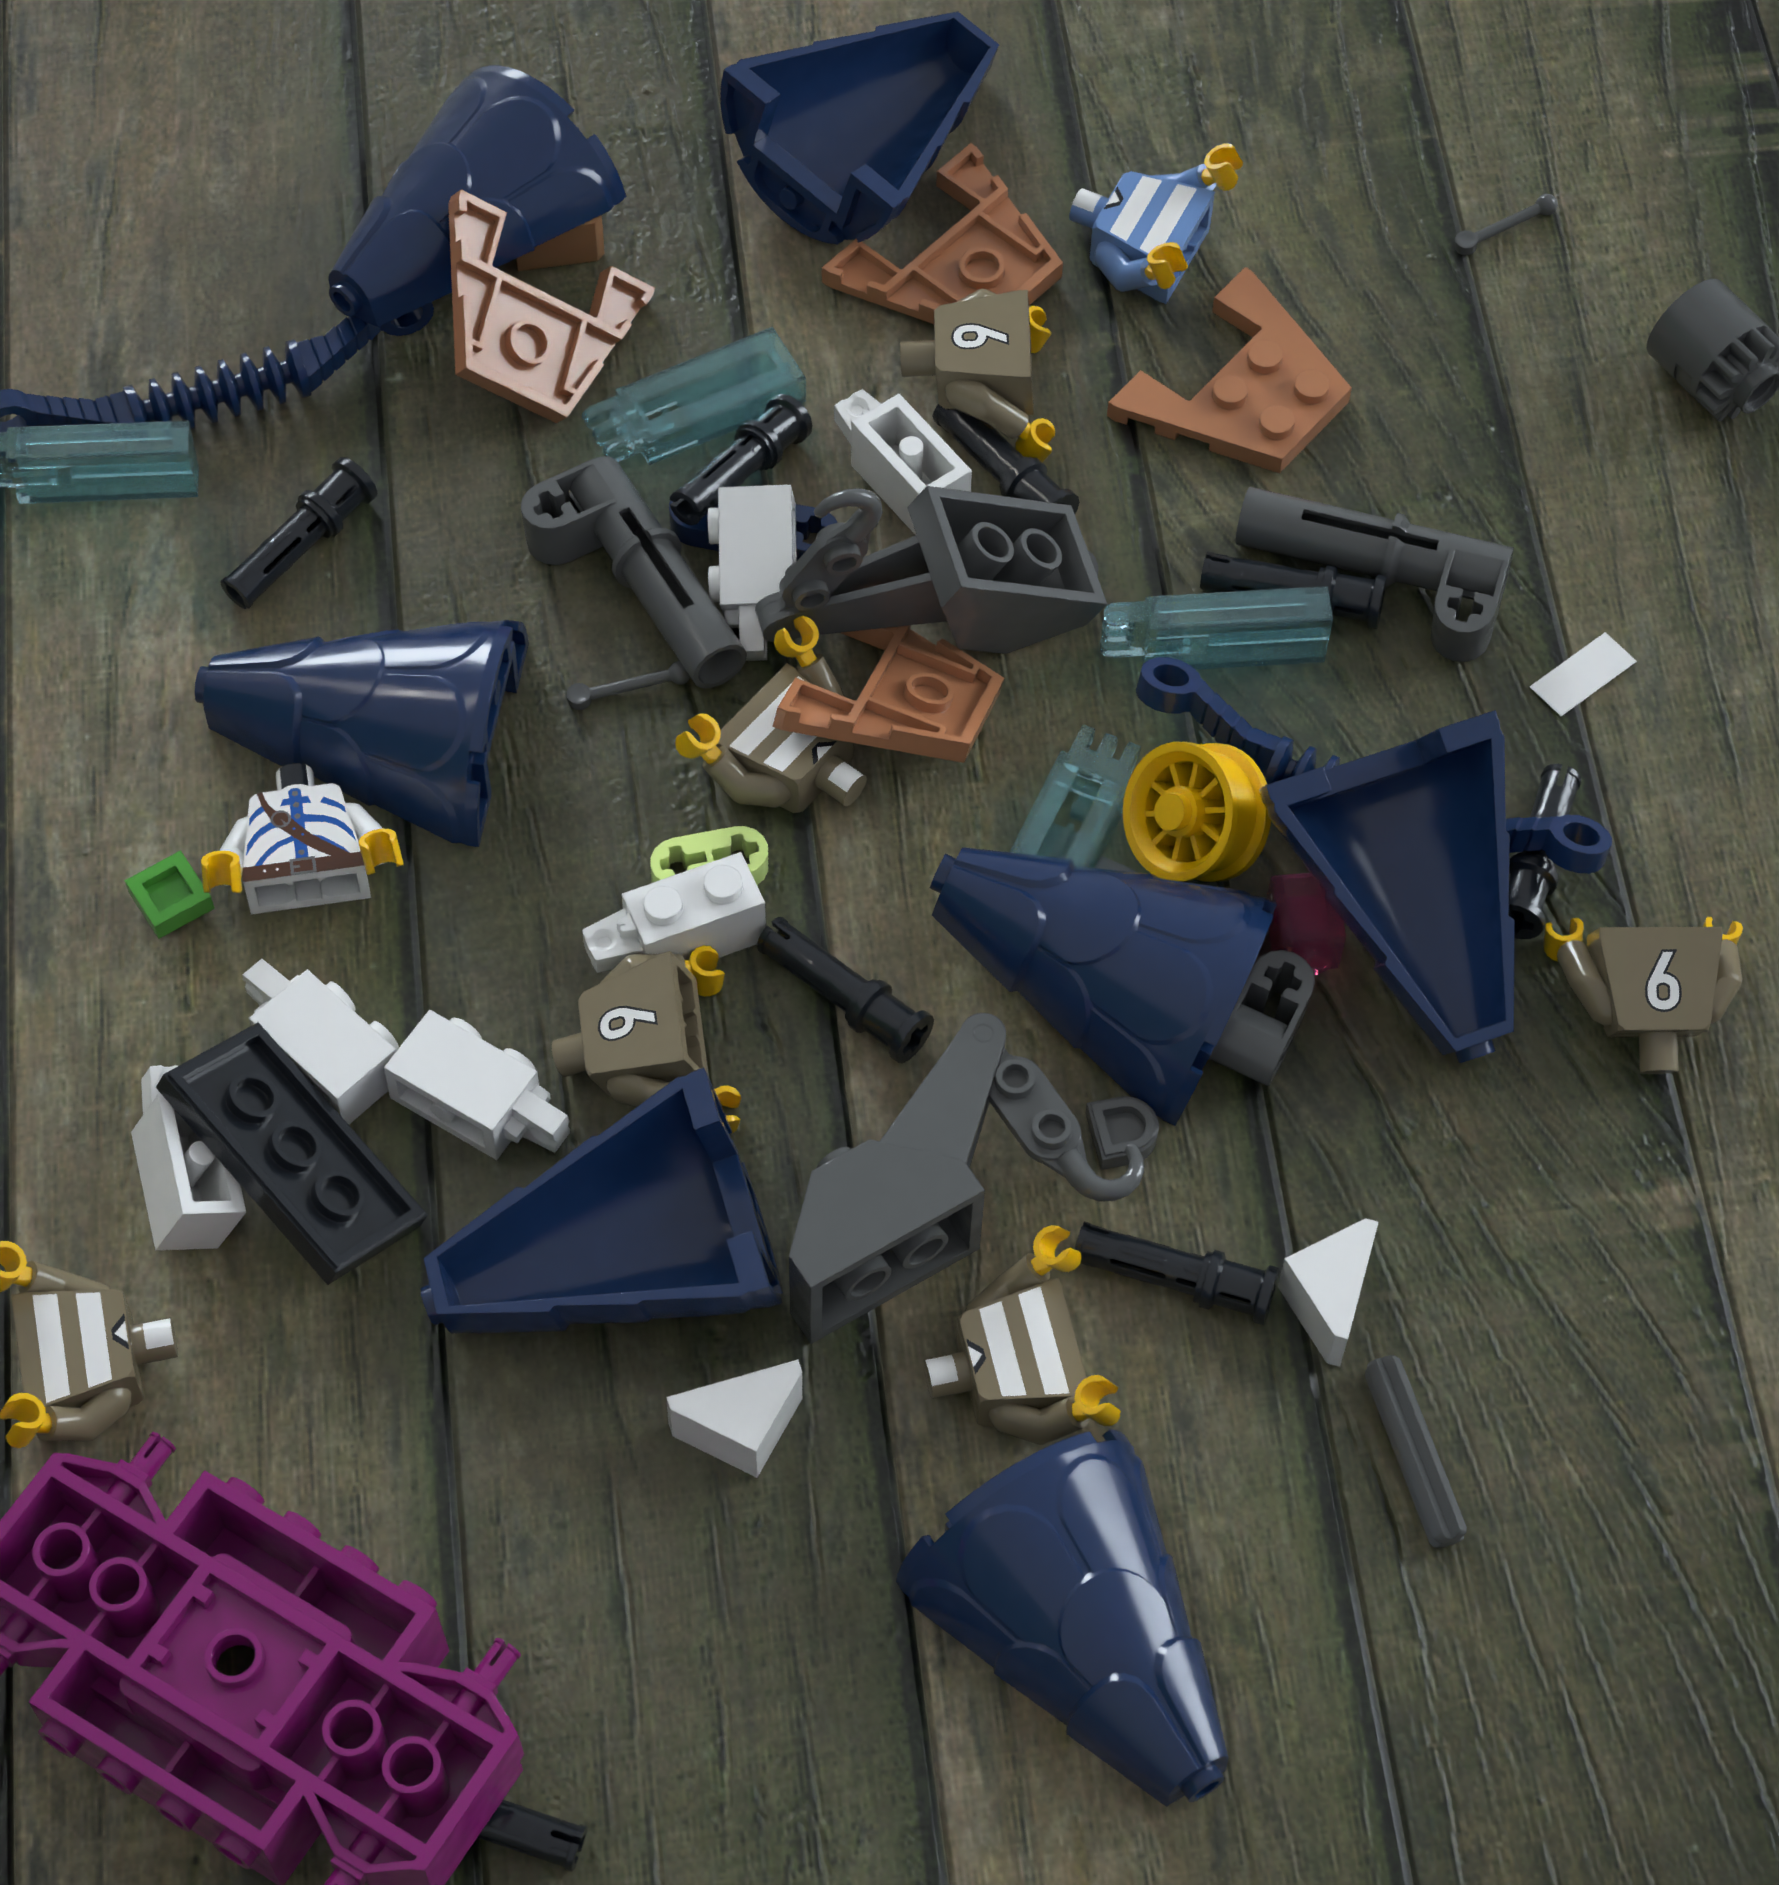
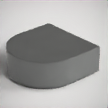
M1121 1096L1086 1104L1085 1114L1101 1170L1129 1165L1125 1148L1130 1143L1137 1145L1144 1159L1153 1152L1157 1142L1159 1122L1154 1110L1147 1103L1134 1097Z

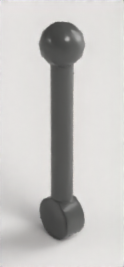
M1542 194L1538 197L1536 204L1475 233L1467 230L1460 231L1455 237L1454 248L1462 255L1473 254L1477 249L1478 243L1539 214L1544 216L1552 215L1558 208L1557 199L1551 194Z
M676 661L667 670L591 688L583 683H575L567 690V701L571 708L583 710L591 704L593 699L669 681L675 684H685L690 680V676L680 661Z

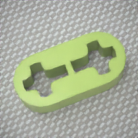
M733 826L671 838L660 843L650 857L651 881L653 883L675 875L670 865L674 862H682L683 867L688 871L730 856L734 851L743 850L746 858H749V864L747 865L758 885L765 879L768 872V844L761 833L747 826Z

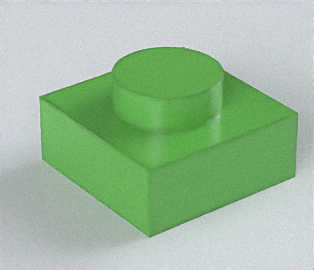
M181 850L124 880L130 896L158 939L215 909L210 894L204 893L203 883Z

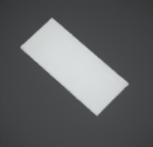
M1605 632L1529 687L1555 712L1563 716L1637 661Z

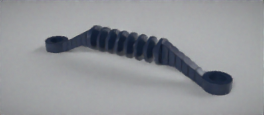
M430 302L379 327L354 316L346 317L336 327L334 326L326 333L324 337L321 335L300 342H296L295 339L286 341L284 361L279 362L269 346L263 348L262 367L256 368L247 353L240 354V373L233 374L224 359L217 360V379L213 381L210 380L201 365L194 368V386L188 387L179 373L175 372L172 373L170 393L165 394L156 379L153 378L149 380L148 399L145 400L141 399L132 385L123 387L122 392L95 399V401L48 395L45 397L25 394L20 390L14 389L0 390V417L11 414L17 415L11 420L0 422V447H10L25 442L34 434L38 427L47 429L57 428V430L71 432L73 429V432L88 434L90 432L91 435L103 437L106 434L107 437L121 439L123 436V439L139 441L140 444L149 442L150 423L152 422L158 424L166 437L172 436L173 416L179 415L188 430L195 429V410L202 409L212 424L218 423L219 403L224 402L234 417L241 416V397L244 396L249 398L257 411L263 410L265 390H270L280 405L285 404L286 384L292 383L301 397L306 398L311 396V392L323 383L322 380L326 381L334 373V370L337 371L346 363L345 360H349L357 353V350H361L369 342L368 339L372 340L380 331L395 336L410 335L417 332L429 323L433 316L434 306Z
M1170 657L1149 659L1142 665L1136 693L1145 705L1154 710L1170 714L1190 712L1199 724H1203L1202 727L1209 735L1215 737L1217 743L1234 746L1249 755L1260 768L1267 785L1317 769L1315 768L1316 748L1309 746L1298 761L1292 759L1293 739L1286 736L1280 738L1270 733L1267 734L1257 728L1253 729L1242 716H1239L1230 704L1227 705L1217 692L1215 694L1191 665ZM1332 755L1324 765L1325 770L1338 766L1340 757ZM1563 815L1542 818L1516 817L1506 819V831L1510 834L1509 853L1523 852L1524 849L1526 851L1542 849L1553 863L1571 872L1590 874L1599 871L1604 866L1612 846V837L1608 830L1600 823L1584 816Z

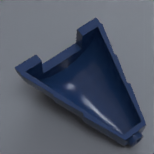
M953 12L876 26L875 31L815 41L813 45L740 59L736 64H732L724 69L721 80L720 100L726 134L735 133L738 145L744 156L737 161L742 173L761 200L780 219L802 234L818 241L838 245L844 240L857 239L859 243L881 231L902 212L924 172L936 160L949 133L953 132L961 124L993 63L999 44L961 13Z
M488 65L474 70L461 81L459 86L446 99L408 159L397 168L383 195L375 197L329 274V296L331 301L344 315L354 316L379 327L452 293L448 204L450 197L461 189L507 212L493 260V267L495 268L533 251L536 246L610 211L613 206L626 198L622 181L610 156L595 133L587 139L584 137L579 128L568 118L573 114L574 109L556 92L539 80L519 70L500 65Z
M519 621L467 622L410 631L386 630L327 642L318 636L213 656L209 667L201 666L199 668L195 682V700L197 703H203L209 729L282 767L294 763L305 764L311 767L315 778L326 784L333 783L339 785L342 792L368 806L376 805L451 843H462L467 846L479 847L492 796L487 760L504 691L517 693L529 645L525 625Z
M1496 710L1439 728L1417 740L1326 770L1323 766L1260 788L1259 793L1262 802L1268 809V815L1272 823L1326 892L1325 899L1374 958L1376 961L1373 968L1374 971L1442 1055L1455 1052L1458 1063H1462L1496 1051L1492 1039L1514 1032L1515 920L1508 915L1510 834L1506 831L1505 736L1500 729V721Z
M962 847L957 858L945 853L929 887L940 893L932 916L1009 992L1018 991L1074 1048H1080L1131 1097L1147 1103L1154 1110L1156 1116L1176 1126L1203 1074L1202 1069L1225 1029L1274 915L1271 913H1274L1277 903L1270 899L1253 896L1243 890L1158 879L1155 875L1080 867L1075 866L1073 860L1068 858Z
M703 1067L692 1071L686 1076L675 1078L598 1136L588 1138L525 1188H514L424 1257L429 1285L421 1287V1296L432 1324L443 1323L452 1334L566 1331L570 1324L646 1323L651 1319L738 1314L750 1309L770 1308L783 1302L780 1296L783 1293L766 1225L745 1164L741 1162L738 1150L729 1135L732 1133L731 1127L705 1068Z
M1109 1429L1102 1435L1106 1440L1102 1442H1097L1090 1431L1054 1443L1020 1460L988 1480L945 1514L949 1519V1522L945 1523V1533L935 1543L930 1535L922 1536L901 1564L896 1582L902 1592L909 1597L914 1608L991 1665L994 1669V1674L1066 1725V1734L1164 1806L1167 1807L1183 1796H1186L1189 1802H1195L1211 1793L1224 1781L1225 1777L1222 1773L1226 1770L1229 1760L1201 1642L1191 1636L1173 1557L1166 1551L1143 1461L1136 1455L1134 1447L1127 1437L1118 1430Z

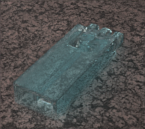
M772 326L615 389L616 396L589 406L584 410L582 419L589 429H593L592 435L597 444L603 446L602 452L605 457H612L619 462L642 453L648 465H651L737 430L747 420L758 419L765 413L766 404L775 395L786 394L794 397L800 403L806 402V377ZM678 405V409L671 412L668 410L669 407ZM661 411V416L651 420L647 418V416Z
M189 421L8 427L7 432H0V488H16L19 504L198 497L199 463Z
M1328 586L1147 596L1145 601L1111 603L1105 607L1103 612L1100 651L1103 655L1111 658L1142 656L1143 664L1149 659L1170 657L1191 665L1195 670L1324 662L1333 622Z
M1083 724L1069 752L1060 751L1010 852L1068 858L1073 860L1075 866L1095 868L1123 814L1126 787L1139 758L1141 746L1128 742L1120 760L1112 758L1117 747L1118 737L1106 733L1097 751L1091 750L1089 748L1094 741L1096 729ZM1069 791L1080 795L1077 802H1073L1070 813L1071 818L1083 822L1079 832L1074 831L1075 824L1070 822L1066 828L1054 824Z

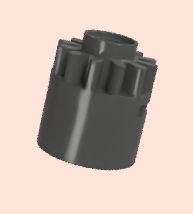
M1719 279L1705 280L1683 293L1662 314L1649 335L1646 347L1648 354L1718 421H1722L1727 415L1734 419L1741 410L1744 413H1752L1758 410L1779 389V336Z

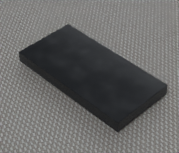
M259 1022L163 1074L156 1086L157 1090L327 1285L418 1229L428 1216Z

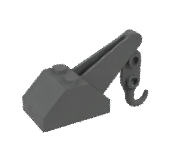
M926 486L907 507L916 535L865 556L868 552L871 532L877 526L883 513L880 498L872 491L854 488L836 492L823 499L815 507L814 514L818 518H823L831 511L842 507L851 506L858 507V509L846 523H834L821 529L816 536V540L797 562L786 569L785 576L779 584L780 591L761 599L755 606V612L763 637L770 642H774L776 632L783 628L788 631L791 639L802 638L794 626V619L800 616L811 618L816 623L819 635L947 621L958 649L1008 654L1087 625L1107 605L1071 505Z
M988 1013L974 1014L964 1021L952 1042L880 1141L869 1139L852 1149L849 1147L838 1148L826 1155L819 1162L817 1168L812 1170L789 1254L790 1314L809 1343L812 1344L980 1249L985 1189L970 1170V1166L989 1103H991L1019 1144L1032 1159L1043 1163L1065 1177L1070 1185L1084 1197L1098 1202L1119 1200L1129 1196L1139 1186L1144 1174V1158L1137 1145L1130 1143L1125 1148L1129 1165L1124 1175L1112 1180L1097 1176L1087 1163L1078 1120L1041 1069L1033 1061L1020 1056H1012L1007 1052L1005 1048L1006 1028L998 1017Z

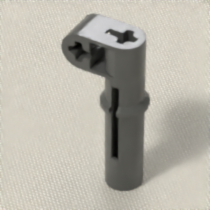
M605 456L591 459L536 484L525 493L521 502V513L527 546L530 554L536 560L545 564L560 565L604 547L613 561L612 573L619 584L632 589L696 686L700 688H713L722 685L732 679L742 669L746 662L747 653L681 556L682 545L675 532L662 528L616 459Z
M1249 487L1245 495L1235 540L1237 545L1326 566H1336L1343 570L1376 577L1378 574L1387 576L1386 587L1399 582L1437 591L1430 639L1434 649L1441 656L1460 662L1478 658L1486 651L1491 641L1514 552V547L1411 524L1405 514L1397 513L1393 520L1255 487ZM1462 597L1473 600L1472 612L1467 622L1459 621Z
M1285 950L1270 951L1260 956L1251 969L1225 1029L1209 1057L1210 1060L1268 1087L1271 1085L1303 1022L1315 984L1314 973L1305 959L1296 953ZM1275 992L1282 996L1275 1017L1272 1018L1264 1014L1267 1000Z

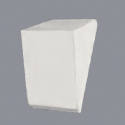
M1365 1218L1284 1259L1278 1288L1328 1364L1339 1367L1341 1365L1378 1221Z
M799 1360L666 1397L668 1423L672 1436L757 1478L802 1400V1369Z

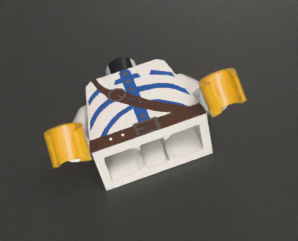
M300 763L288 764L279 768L276 772L277 791L256 793L249 800L248 816L236 821L219 851L208 853L201 859L204 893H211L210 890L218 885H230L233 893L242 892V876L251 915L371 898L367 874H374V867L386 862H394L397 867L404 864L395 831L383 829L360 804L345 803L339 785L333 783L315 785L311 767Z

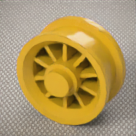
M1170 742L1150 751L1134 769L1128 781L1123 801L1125 835L1131 851L1139 863L1158 878L1180 882L1196 879L1206 882H1220L1233 879L1245 872L1262 852L1271 826L1268 809L1263 804L1259 789L1267 785L1260 768L1249 755L1228 744L1206 743L1199 745L1191 742Z

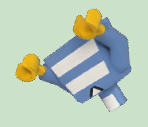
M1221 144L1211 149L1204 159V164L1181 173L1146 175L1133 171L1124 173L1109 198L1081 188L1072 203L1069 220L1092 229L1089 259L1093 265L1101 270L1116 290L1125 292L1137 289L1153 299L1167 304L1210 230L1215 194L1212 190H1214L1216 184L1223 191L1233 189L1238 181V175L1235 170L1242 167L1243 161L1233 145Z

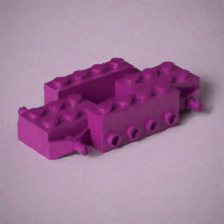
M151 1432L150 1437L130 1463L122 1459L116 1464L69 1453H53L0 1520V1677L8 1667H13L15 1663L20 1666L54 1668L29 1700L30 1706L42 1724L38 1731L40 1737L60 1753L70 1758L75 1756L96 1769L101 1777L120 1791L129 1795L133 1793L154 1806L164 1818L187 1832L192 1830L208 1840L220 1853L235 1864L245 1869L252 1868L277 1885H284L321 1832L334 1855L330 1860L334 1871L324 1885H365V1883L368 1885H445L523 1772L520 1760L523 1758L524 1752L519 1735L496 1698L498 1686L516 1660H519L521 1657L520 1652L509 1643L506 1646L504 1640L495 1638L493 1645L474 1671L467 1667L463 1673L438 1668L450 1650L436 1610L437 1602L429 1593L410 1581L402 1580L399 1586L377 1574L379 1571L378 1566L368 1556L354 1547L345 1545L339 1551L320 1540L322 1536L320 1531L301 1515L287 1511L282 1517L263 1505L265 1502L263 1497L253 1487L236 1477H230L225 1483L204 1470L169 1518L165 1520L149 1488L152 1486L151 1480L170 1455L176 1451V1448L164 1436L161 1438L157 1432ZM244 1645L255 1651L254 1661L244 1673L236 1676H227L217 1671L219 1657L228 1648Z

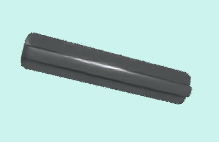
M1395 1355L1375 1359L1367 1364L1365 1378L1429 1543L1434 1548L1454 1545L1464 1539L1467 1526L1402 1361Z

